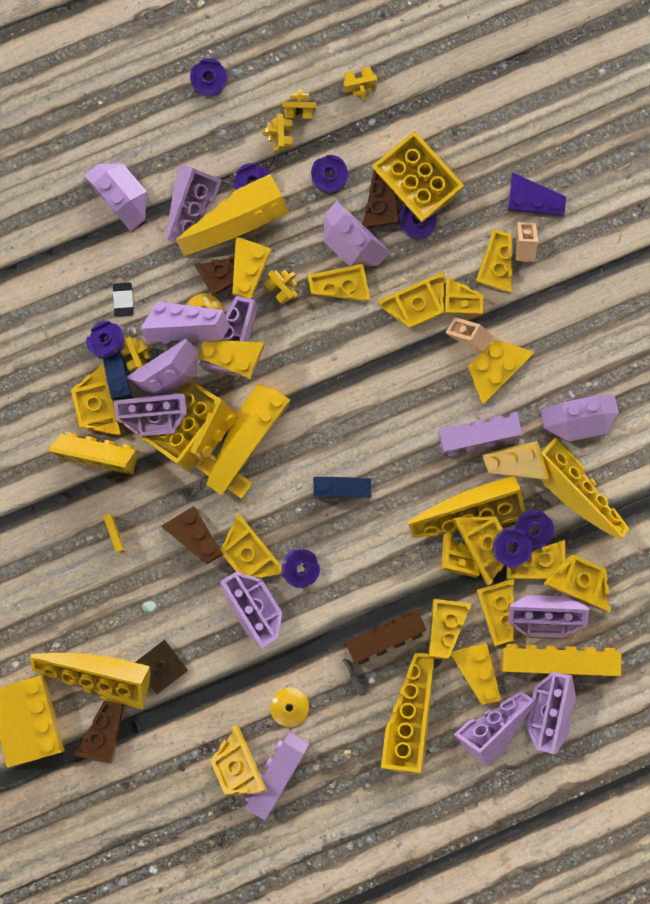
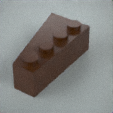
M415 609L347 640L345 644L353 662H358L361 665L370 661L369 657L374 654L379 657L387 653V648L394 646L396 649L405 645L404 641L412 638L414 641L422 637V632L427 631L418 609Z

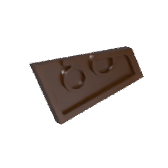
M374 170L362 225L365 228L399 224L396 194Z
M235 255L226 259L210 260L211 262L194 264L213 297L233 286Z
M194 506L161 526L205 564H209L223 555Z
M103 701L92 721L90 729L84 735L83 741L74 753V756L113 763L125 704Z

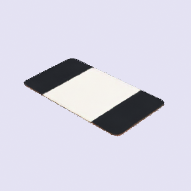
M114 283L115 316L133 315L132 283Z

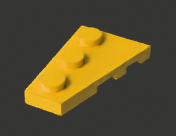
M493 229L476 283L509 294L512 293V234Z
M537 441L486 452L482 455L488 473L546 480L549 478Z
M565 540L533 550L530 558L518 567L506 566V579H548L565 561Z

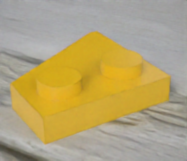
M446 276L445 314L483 315L484 295Z
M445 533L443 535L441 570L475 578L478 577L479 569L467 546L462 542L458 543L455 541L451 533Z

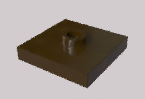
M165 639L134 662L150 666L149 685L156 694H159L188 671Z

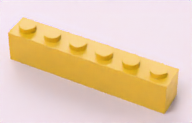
M506 644V648H501V671L621 676V652H616V648H604V652L596 651V647H584V651H577V647L565 646V650H557V646H545V649H538V645H526V649L518 648V644Z

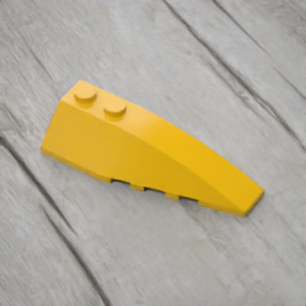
M271 174L235 190L229 198L219 203L214 210L203 216V219L193 224L177 237L176 241L183 256L245 234L288 214L289 211Z
M257 384L236 412L238 418L234 425L229 428L206 485L221 496L225 493L289 407L290 399L273 388Z
M555 437L541 450L549 478L547 480H540L546 488L585 520L608 534L622 539L629 530L628 526L617 511L608 506L606 496L604 494L601 495L594 487L597 484L593 478L589 480L586 476L584 466Z
M510 476L451 497L408 521L412 538L437 536L438 533L442 532L454 534L455 531H459L453 520L457 517L495 516L502 526L515 522L517 517L526 511L521 489L515 476Z
M415 652L406 679L401 687L398 700L393 708L391 718L386 726L381 762L382 769L404 774L423 775L434 671V658H428L426 653Z
M42 653L31 654L30 656L33 671L53 679L59 677L65 684L73 686V684L84 688V692L90 694L93 691L100 694V698L106 701L121 703L142 710L144 708L150 683V666L92 654Z

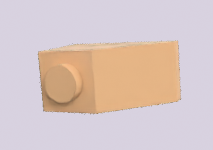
M517 222L516 260L535 262L538 246L536 223Z
M454 317L445 332L448 336L467 347L484 352L493 337L480 324Z

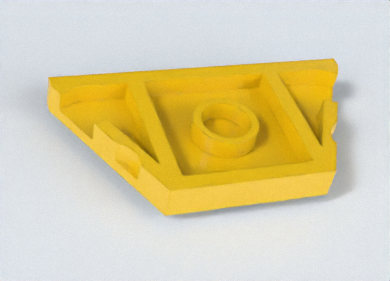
M441 272L378 300L377 304L408 329L443 314L445 274Z
M494 339L484 352H481L468 366L473 384L480 398V403L484 405L534 352Z
M101 364L97 370L91 375L86 376L80 384L71 389L79 427L120 436L121 430L119 422L116 420L114 401L110 396L104 364Z
M238 513L221 548L225 559L236 572L258 579L281 574L282 566Z
M497 517L454 518L453 520L487 585L492 584L493 578L504 566L493 556L494 539L498 532L503 530ZM509 545L508 549H510V553H512L513 548L511 545Z
M570 555L544 583L545 586L602 611H611V606H608L607 594H609L607 570L576 555Z
M234 725L231 729L233 732L227 741L224 740L219 751L210 760L224 795L235 796L267 792L243 734L239 726Z

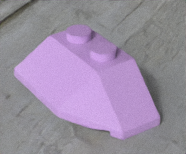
M97 164L84 175L86 180L130 232L145 221L147 191L124 164Z
M338 201L324 214L323 241L349 266L363 264V266H379L390 254L391 251Z
M184 339L128 375L127 379L140 390L160 395L171 394L196 378L198 349L187 339Z
M184 394L140 396L114 401L116 420L123 423L138 436L175 433L187 414Z
M614 394L596 395L572 400L540 410L544 429L567 442L605 435L619 413Z
M235 572L220 581L228 605L253 642L262 649L278 639L282 611L261 579Z
M527 595L510 604L509 624L526 637L566 638L581 628L587 627L589 607L565 596Z
M551 672L548 677L534 687L532 698L536 703L529 711L526 727L536 750L556 754L568 737L576 694L572 676Z

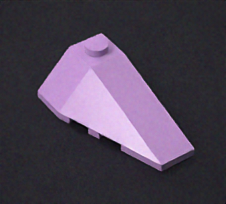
M180 165L174 183L166 240L177 243L176 238L195 224L200 216L202 217L205 214L204 210L208 204L212 203L216 198L221 179L197 169Z
M520 691L501 702L498 708L492 711H485V715L476 720L473 718L467 721L454 736L474 759L488 767L502 753L536 702L533 698Z

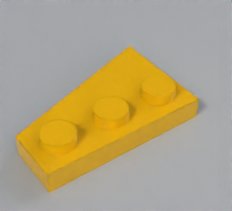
M236 237L233 277L234 296L248 299L253 298L271 254V248Z
M363 264L307 275L311 295L371 302Z
M224 340L203 341L198 353V359L251 379L265 343Z
M218 397L214 401L216 406L213 412H209L206 417L208 422L205 428L199 431L190 449V452L202 462L210 456L212 450L223 439V436L238 418Z
M514 579L476 590L494 646L513 641V626L509 624L510 604L514 603Z
M439 599L433 600L428 658L449 659L472 604Z
M487 643L452 651L451 657L481 705L501 701Z

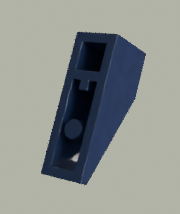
M118 351L113 356L104 358V368L111 399L115 401L133 398L121 352Z
M313 477L314 498H371V478Z

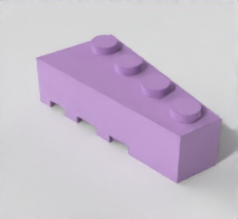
M239 296L235 297L225 315L230 327L222 340L249 342L258 310V304L255 300ZM203 360L198 364L204 370L238 378L240 376Z
M157 301L142 325L141 331L147 344H154L155 341H162L165 344L171 343V340L183 341L184 339L188 341L197 339L198 342L222 340L230 326L223 310Z
M510 413L511 416L508 418H504L501 415L489 419V422L478 420L471 422L469 426L460 424L439 429L438 434L442 454L454 456L458 455L459 451L466 450L469 453L477 451V447L485 446V449L497 447L496 444L504 442V445L514 444L515 440L522 435L518 413Z
M290 731L283 742L279 740L274 749L277 752L275 757H269L264 766L267 771L264 775L260 773L267 792L248 794L245 799L248 802L245 809L266 820L309 745L307 741Z

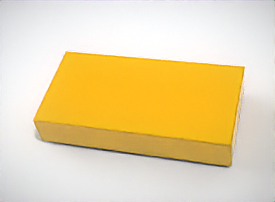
M105 515L103 518L115 552H125L113 515Z

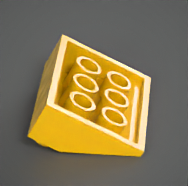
M415 131L372 165L376 173L421 222L447 206L462 193L464 188L463 183Z
M190 381L174 392L184 394L187 411L177 431L172 434L140 437L187 472L190 471L198 460L190 452V449L199 431L205 428L208 422L206 419L208 413H212L216 406L214 403L216 396L193 381Z
M67 432V435L60 434L49 447V452L59 459L132 475L134 474L138 456L134 446L123 444V447L115 446V442L104 440V443L97 442V438L86 436L85 439L78 438V434Z
M45 675L0 687V742L7 768L65 751Z

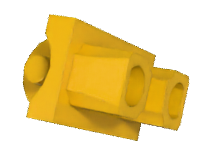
M371 67L363 68L361 70L362 77L357 79L355 78L354 71L345 72L344 93L353 92V96L360 95L361 99L365 100L366 94L372 93L371 88L377 86V75L373 74Z
M298 88V93H290V99H297V102L282 101L285 118H295L296 108H303V118L313 119L316 102H302V99H309V94H302V88Z
M278 113L277 117L272 119V123H267V128L262 130V135L268 137V142H273V152L291 148L293 145L292 136H284V131L292 129V120L283 118V114Z
M271 270L264 285L270 291H273L277 286L282 290L276 296L281 304H285L290 299H296L299 296L293 289L297 285L294 281L296 274L294 272L288 274L284 270L281 276L277 270Z
M130 336L125 338L124 348L120 352L125 357L130 354L133 357V360L126 363L128 370L134 372L147 364L146 360L151 358L149 352L153 348L152 345H145L143 340L138 342L136 338H131Z

